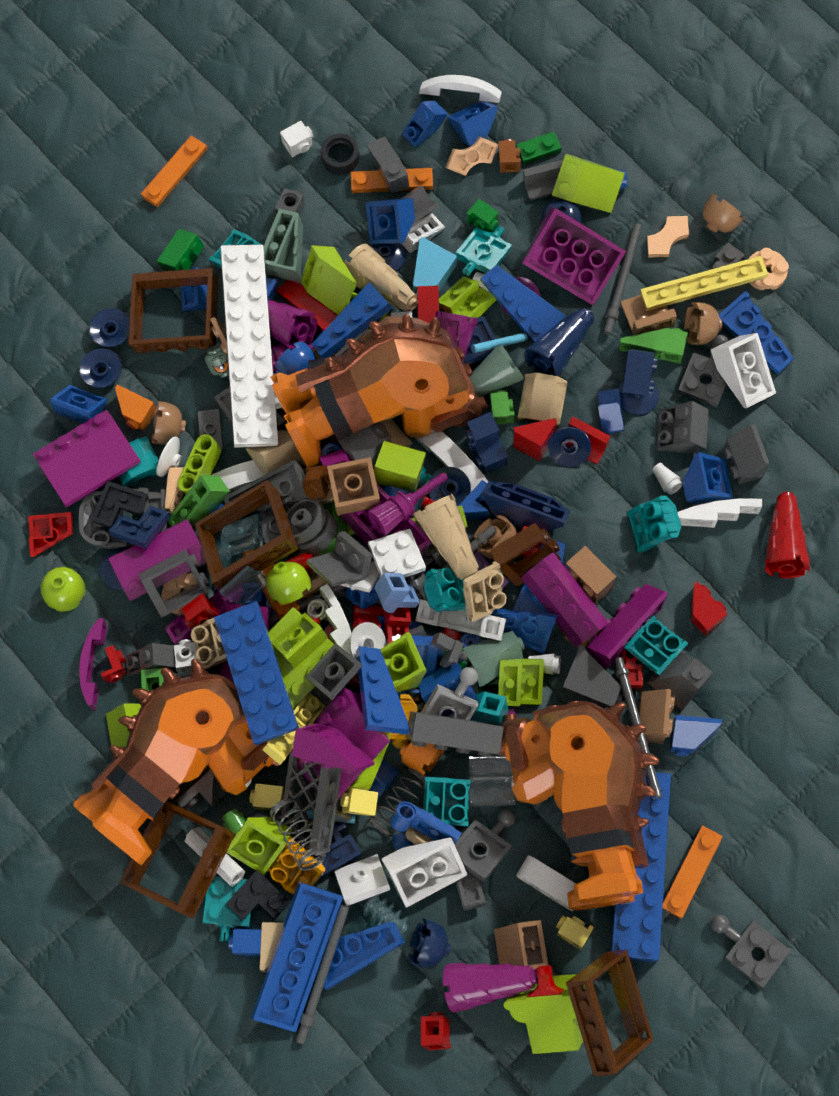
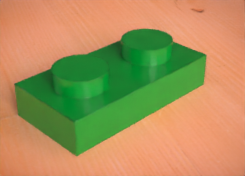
M554 131L516 144V148L520 150V158L523 165L560 153L562 150Z

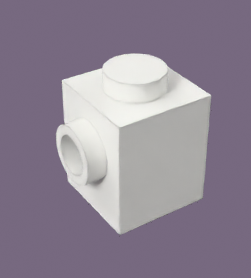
M302 121L280 132L282 143L291 157L307 152L313 146V133L309 126H304Z

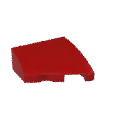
M72 512L28 516L30 557L37 556L73 534Z

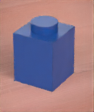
M233 929V935H229V949H232L234 955L260 956L262 930Z

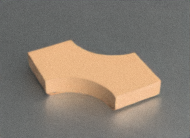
M478 136L476 142L469 148L463 150L452 149L445 168L466 176L470 168L478 163L491 164L498 144Z
M669 216L666 218V224L660 232L647 236L648 258L669 257L673 244L688 238V216Z

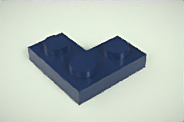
M150 506L139 521L120 516L109 530L111 537L147 549L169 520L170 515L168 511Z

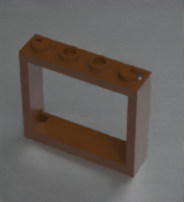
M213 268L132 274L129 345L135 352L145 354L148 351L167 352L171 349L187 351L188 348L205 350L216 345V335L212 331L211 327L213 324L210 319L213 317L217 319L219 276ZM208 285L205 335L142 339L145 289Z
M268 480L195 523L212 583L224 593L298 550L279 491ZM270 501L281 535L223 569L213 535Z
M166 801L156 814L154 821H150L143 833V838L152 850V853L142 865L131 858L127 868L123 871L124 874L119 883L194 919L235 833ZM174 814L213 831L212 837L179 903L139 885Z
M627 949L604 953L566 982L594 1077L615 1075L654 1040ZM607 970L628 1039L614 1051L593 985V981ZM643 1031H645V1032H646V1035H647V1037H645V1038L642 1037V1036H644V1032H643Z

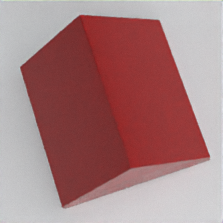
M556 418L513 428V447L540 462L548 449V442L552 434L556 431Z

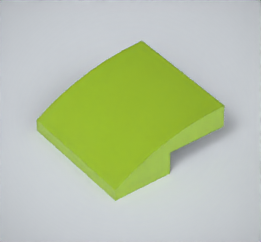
M463 276L439 298V307L447 313L464 315L472 319V317L479 318L496 299L489 291L480 288L478 281Z
M509 659L499 661L498 695L507 698L508 706H520V704L542 705L544 660Z

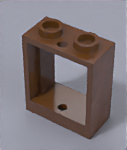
M536 523L490 550L495 562L500 564L499 569L516 587L524 583L521 578L530 569L554 552L557 558L561 560L558 553L560 547L555 539L550 540L551 537L546 529H540ZM539 542L544 545V547L516 564L511 561Z

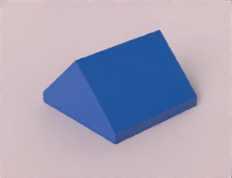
M69 385L52 397L50 403L56 414L83 424L97 414L102 413L108 399Z
M459 662L457 664L454 663L453 666L449 665L446 668H441L421 681L419 688L425 703H427L437 684L453 691L456 690L461 682L460 673L463 670ZM468 686L463 695L477 700L478 697L472 686ZM446 709L441 713V715L447 717L450 716L453 713V711L450 709Z

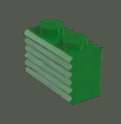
M179 228L158 258L157 263L164 271L189 270L197 255L204 248V244L195 233L193 234Z

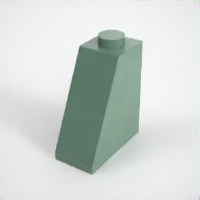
M510 631L503 634L502 641L490 638L464 647L463 650L468 655L466 660L467 666L474 668L478 673L477 684L481 687L499 676L500 660L524 659L522 650H525L521 637L517 638L514 632Z

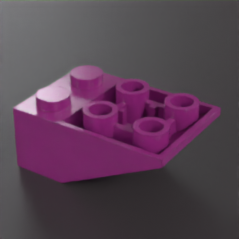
M314 723L296 729L292 756L300 758V762L308 764L314 762L321 763V767L327 769L341 768L342 772L347 774L365 771V768L375 764L368 755L335 727Z

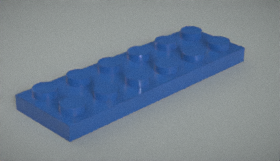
M256 601L214 617L253 743L259 745L296 731L299 726L259 603Z
M298 882L251 1015L253 1020L296 1032L343 896Z

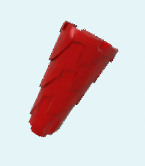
M782 492L776 498L766 551L765 571L773 577L774 572L779 573V578H797L806 575V570L809 572V555L798 510L797 497L791 492Z

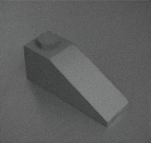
M385 136L366 144L390 194L392 195L408 188V174Z

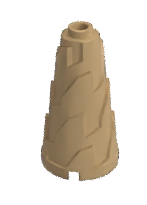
M361 244L349 254L353 259L350 263L346 260L344 263L355 279L356 287L362 290L370 282L391 305L404 311L415 309L418 304L417 295L371 246Z
M451 494L425 506V510H418L413 515L439 553L448 562L456 577L460 578V580H465L467 577L478 572L477 568L479 566L471 550L463 520L456 506V499Z

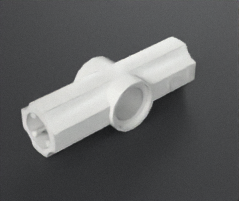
M196 827L186 835L185 842L202 857L211 838L199 827ZM226 853L217 873L230 886H234L243 879L245 871Z

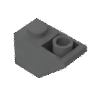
M151 643L126 655L128 677L141 676V670L175 668L174 646Z

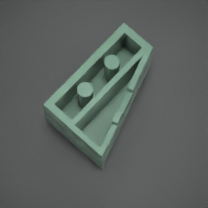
M279 208L263 249L266 275L301 283L303 224L298 213Z

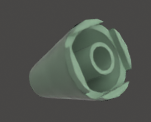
M501 344L472 372L473 375L470 376L474 391L478 397L508 387L524 379Z

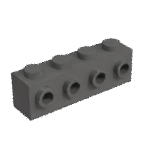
M410 711L408 723L411 731L408 735L406 734V739L411 740L412 745L426 747V743L434 744L435 749L448 750L449 746L455 747L456 752L469 754L470 750L478 751L477 755L491 757V753L499 754L504 729L502 726Z

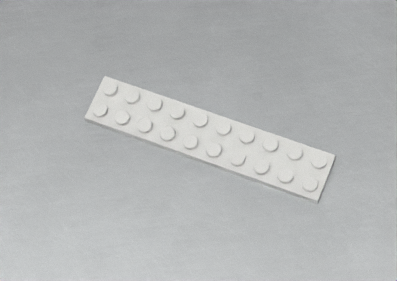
M263 245L221 246L234 448L278 446L275 395L272 387L274 382L270 378L273 375Z

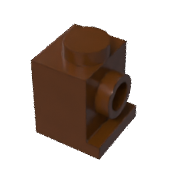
M327 466L306 468V475L302 481L304 493L308 496L309 500L325 498L331 488Z

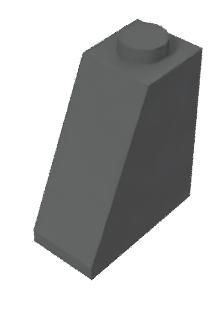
M579 647L563 685L562 692L580 700L596 704L603 709L620 703L623 695L620 694L621 686L584 648Z

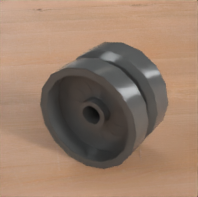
M309 498L300 500L286 512L297 547L302 553L316 554L321 552L333 541L337 534V520L316 499L309 500Z

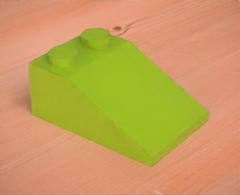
M566 154L552 196L611 213L625 173Z

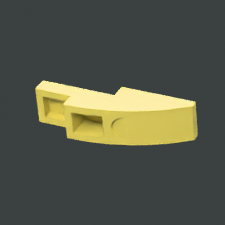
M308 693L294 708L299 728L313 724L326 707L311 693ZM296 731L268 741L262 750L280 765L293 749Z

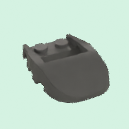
M148 488L134 489L149 496L144 513L150 506L167 511L164 508L165 489H161V493L149 492ZM103 490L96 491L85 497L79 508V531L82 537L91 545L99 548L128 549L134 546V544L111 537L109 533L110 528L92 523L91 518ZM120 510L118 518L124 516L123 510ZM167 522L159 533L167 529Z

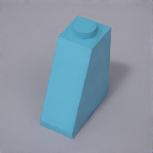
M423 237L419 240L413 281V292L417 295V299V286H438L440 292L457 266L456 255Z

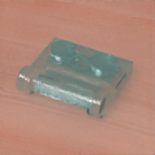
M259 514L237 520L231 525L228 524L221 530V548L218 554L222 561L230 559L231 556L252 549L256 550L263 546L262 517Z

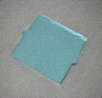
M247 565L219 592L227 597L230 602L234 601L237 604L244 605L266 585L267 577L262 575L260 570L256 571Z

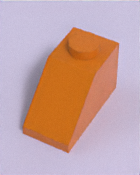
M117 384L115 390L126 425L134 430L139 428L145 431L155 415L156 406L154 402Z

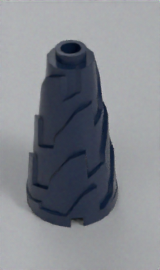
M587 308L578 309L564 321L556 324L549 332L543 334L525 350L524 359L529 367L532 364L536 367L533 371L534 373L558 377L561 375L594 322L592 311Z

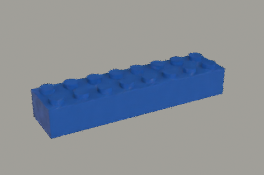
M658 772L655 773L662 798L654 800L653 796H646L645 799H642L638 814L641 818L649 820V824L642 828L649 867L643 869L635 867L636 874L642 881L643 893L634 895V902L613 906L610 951L627 949L630 960L653 963L659 961L671 783V774ZM646 775V783L649 786L648 778Z

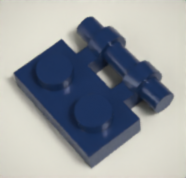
M344 822L334 824L332 837L335 838L336 842L331 844L330 852L326 853V857L322 862L325 871L321 877L328 875L362 855L351 833L343 838L340 835L342 831L347 829Z

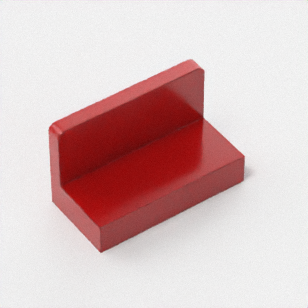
M572 417L568 427L582 430L591 442V452L586 460L598 464L609 445L611 436ZM566 442L567 445L574 444L573 442Z

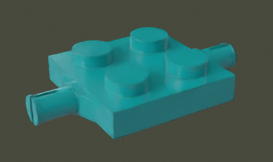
M497 226L493 233L476 227L455 254L458 260L467 264L462 270L464 275L469 276L475 268L487 273L494 266L501 264L512 248V244L500 238L505 232L503 227Z
M214 876L206 893L203 923L215 924L221 927L219 940L221 942L224 941V933H226L225 942H229L230 928H249L251 912L240 921L224 905L247 879H242L238 884L230 886L222 877Z

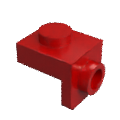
M111 645L105 648L112 669L101 673V676L105 682L113 683L122 679V676L127 673L123 666L126 660L122 651H117Z

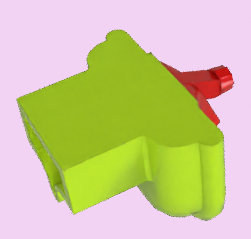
M550 965L538 966L536 968L538 984H535V988L518 993L516 996L508 997L504 1003V1008L510 1011L511 1016L516 1021L526 1023L533 1054L578 1051L583 1039L566 982L577 974L552 976V967Z

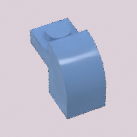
M383 573L375 585L377 596L386 612L394 613L397 608H416L420 603L413 586L407 585L402 573Z

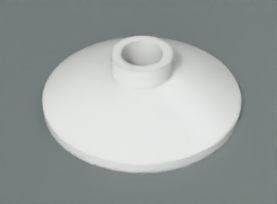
M172 437L160 456L157 465V475L160 477L165 476L169 468L177 467L181 461L182 456L179 455L180 440L178 437Z
M373 623L359 624L352 631L349 639L350 654L357 660L356 650L359 646L363 647V643L364 647L378 649L385 647L386 638L383 631Z

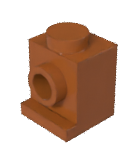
M506 139L499 141L500 173L520 172V150L515 148V140Z

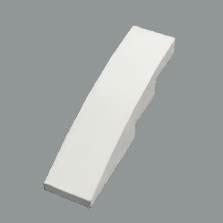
M762 499L714 501L679 511L678 516L682 526L715 528L717 520L737 521L740 513L759 514L762 508Z
M327 583L320 588V593L330 607L325 610V616L335 629V631L330 633V639L333 644L337 643L350 654L349 639L351 630L339 601Z

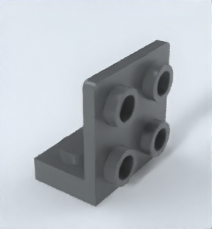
M343 531L337 535L333 552L307 559V565L328 584L335 587L367 577L372 554L348 533Z

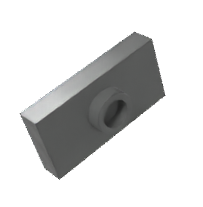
M219 409L198 411L200 436L204 434L210 435L221 446L223 451Z
M466 870L468 875L455 881L463 911L486 906L480 880Z

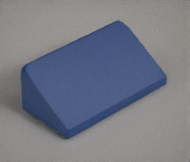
M207 285L181 287L182 311L207 309Z

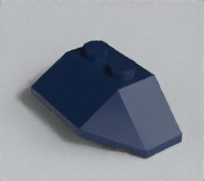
M488 481L481 495L496 519H498L496 517L498 515L505 516L514 527L523 529L524 525L529 527L536 523L540 529L545 528L549 532L563 527L570 514V510L564 508L554 498L514 483Z

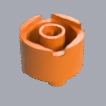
M412 741L410 744L406 742L399 752L403 764L420 772L425 777L427 776L425 771L431 772L444 753L443 750L435 749L434 744L426 743V747L412 745Z

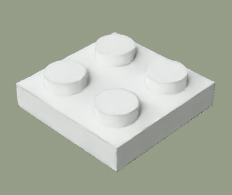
M411 529L368 542V547L380 577L383 573H402L405 578L426 570Z

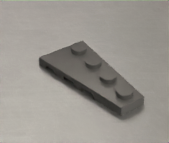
M294 459L228 494L224 499L225 505L266 480L279 491L283 506L308 498L302 486L305 475L300 461ZM270 501L249 514L272 509Z

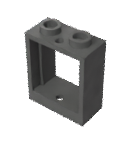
M186 549L138 574L161 618L190 603L203 593L205 595L209 593L206 585L209 584L203 572L198 573L196 567L199 564L194 554L189 556ZM186 561L198 584L163 602L151 579Z

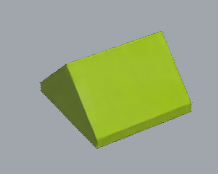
M384 441L374 466L376 483L403 489L411 494L417 490L426 452Z
M304 613L271 643L295 668L328 637L323 629Z
M407 632L380 649L396 692L418 688L426 673V668L411 634Z
M122 704L106 713L111 745L126 747L130 732L127 731L126 726L119 723L118 719L123 716L133 717V715H137L141 708L140 704Z

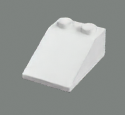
M758 333L738 336L711 349L718 372L744 408H748L776 394Z
M451 837L404 847L382 858L393 885L405 907L468 875Z

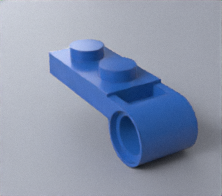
M401 802L390 818L391 826L395 830L403 832L411 826L433 841L451 837L455 845L462 834L452 825L446 824L432 813L420 809L410 802Z

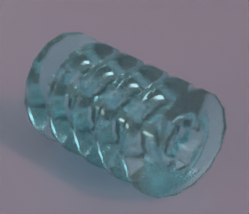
M380 894L371 897L362 908V910L365 909L363 916L368 917L372 915L370 923L373 924L379 921L377 926L388 922H395L402 936L412 925H406L408 917L400 919L401 910L393 913L395 904L386 906L387 897L382 900L379 899Z

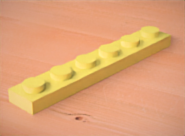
M762 256L643 288L640 290V294L646 311L764 279L768 277V272Z

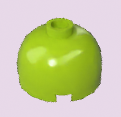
M296 562L277 563L266 579V588L272 602L278 601L279 604H288L303 597L302 592L306 588L309 591L312 586V581L307 571Z
M56 567L48 571L40 585L41 595L45 603L60 612L70 611L78 607L86 593L82 577L76 571L67 567Z

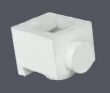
M189 639L181 640L179 645H174L175 665L179 676H186L192 673L191 660L196 659L197 649L195 642Z

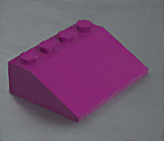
M551 207L541 223L522 263L589 304L594 305L626 251L558 209Z
M107 410L97 414L92 419L33 453L36 461L66 507L141 462Z
M343 688L314 721V723L337 728L372 760L390 742L385 732L365 730L361 694ZM297 758L296 766L301 771L305 766L303 762H300V758ZM316 764L312 768L317 777H319L321 765ZM308 771L303 774L310 783L313 782ZM357 771L356 774L341 773L338 799L363 771Z

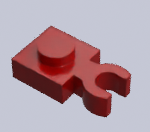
M623 650L621 657L623 658L625 668L629 670L628 678L631 689H642V665H636L638 659L634 656L631 659L628 658L626 650Z

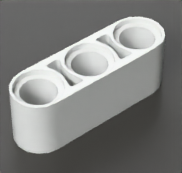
M528 855L516 876L550 899L569 909L567 893L574 889L576 883Z

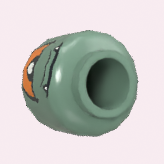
M220 344L209 348L204 359L211 374L220 375V377L228 376V355L224 353Z

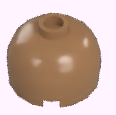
M711 194L702 212L703 218L708 223L706 227L714 233L717 231L728 233L735 230L745 217L740 216L741 212L724 199L719 202L716 199L718 196Z
M692 302L693 307L687 308L684 319V330L689 328V337H687L686 341L694 345L707 344L714 340L721 330L722 320L716 309L710 304Z
M158 401L153 422L155 432L152 434V443L166 445L172 437H179L180 433H184L186 420H182V413L175 405Z
M501 515L496 516L498 519L493 521L490 518L486 520L474 534L476 539L478 537L477 534L484 532L490 525L495 528L497 532L487 540L488 543L486 545L483 543L477 549L485 558L492 560L494 558L490 550L517 534L511 522Z

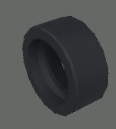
M340 133L326 138L322 143L320 150L321 158L326 170L332 174L343 175L350 173L357 167L360 155L358 144L354 138ZM345 146L351 149L352 156L349 160L338 163L330 160L328 153L335 147Z

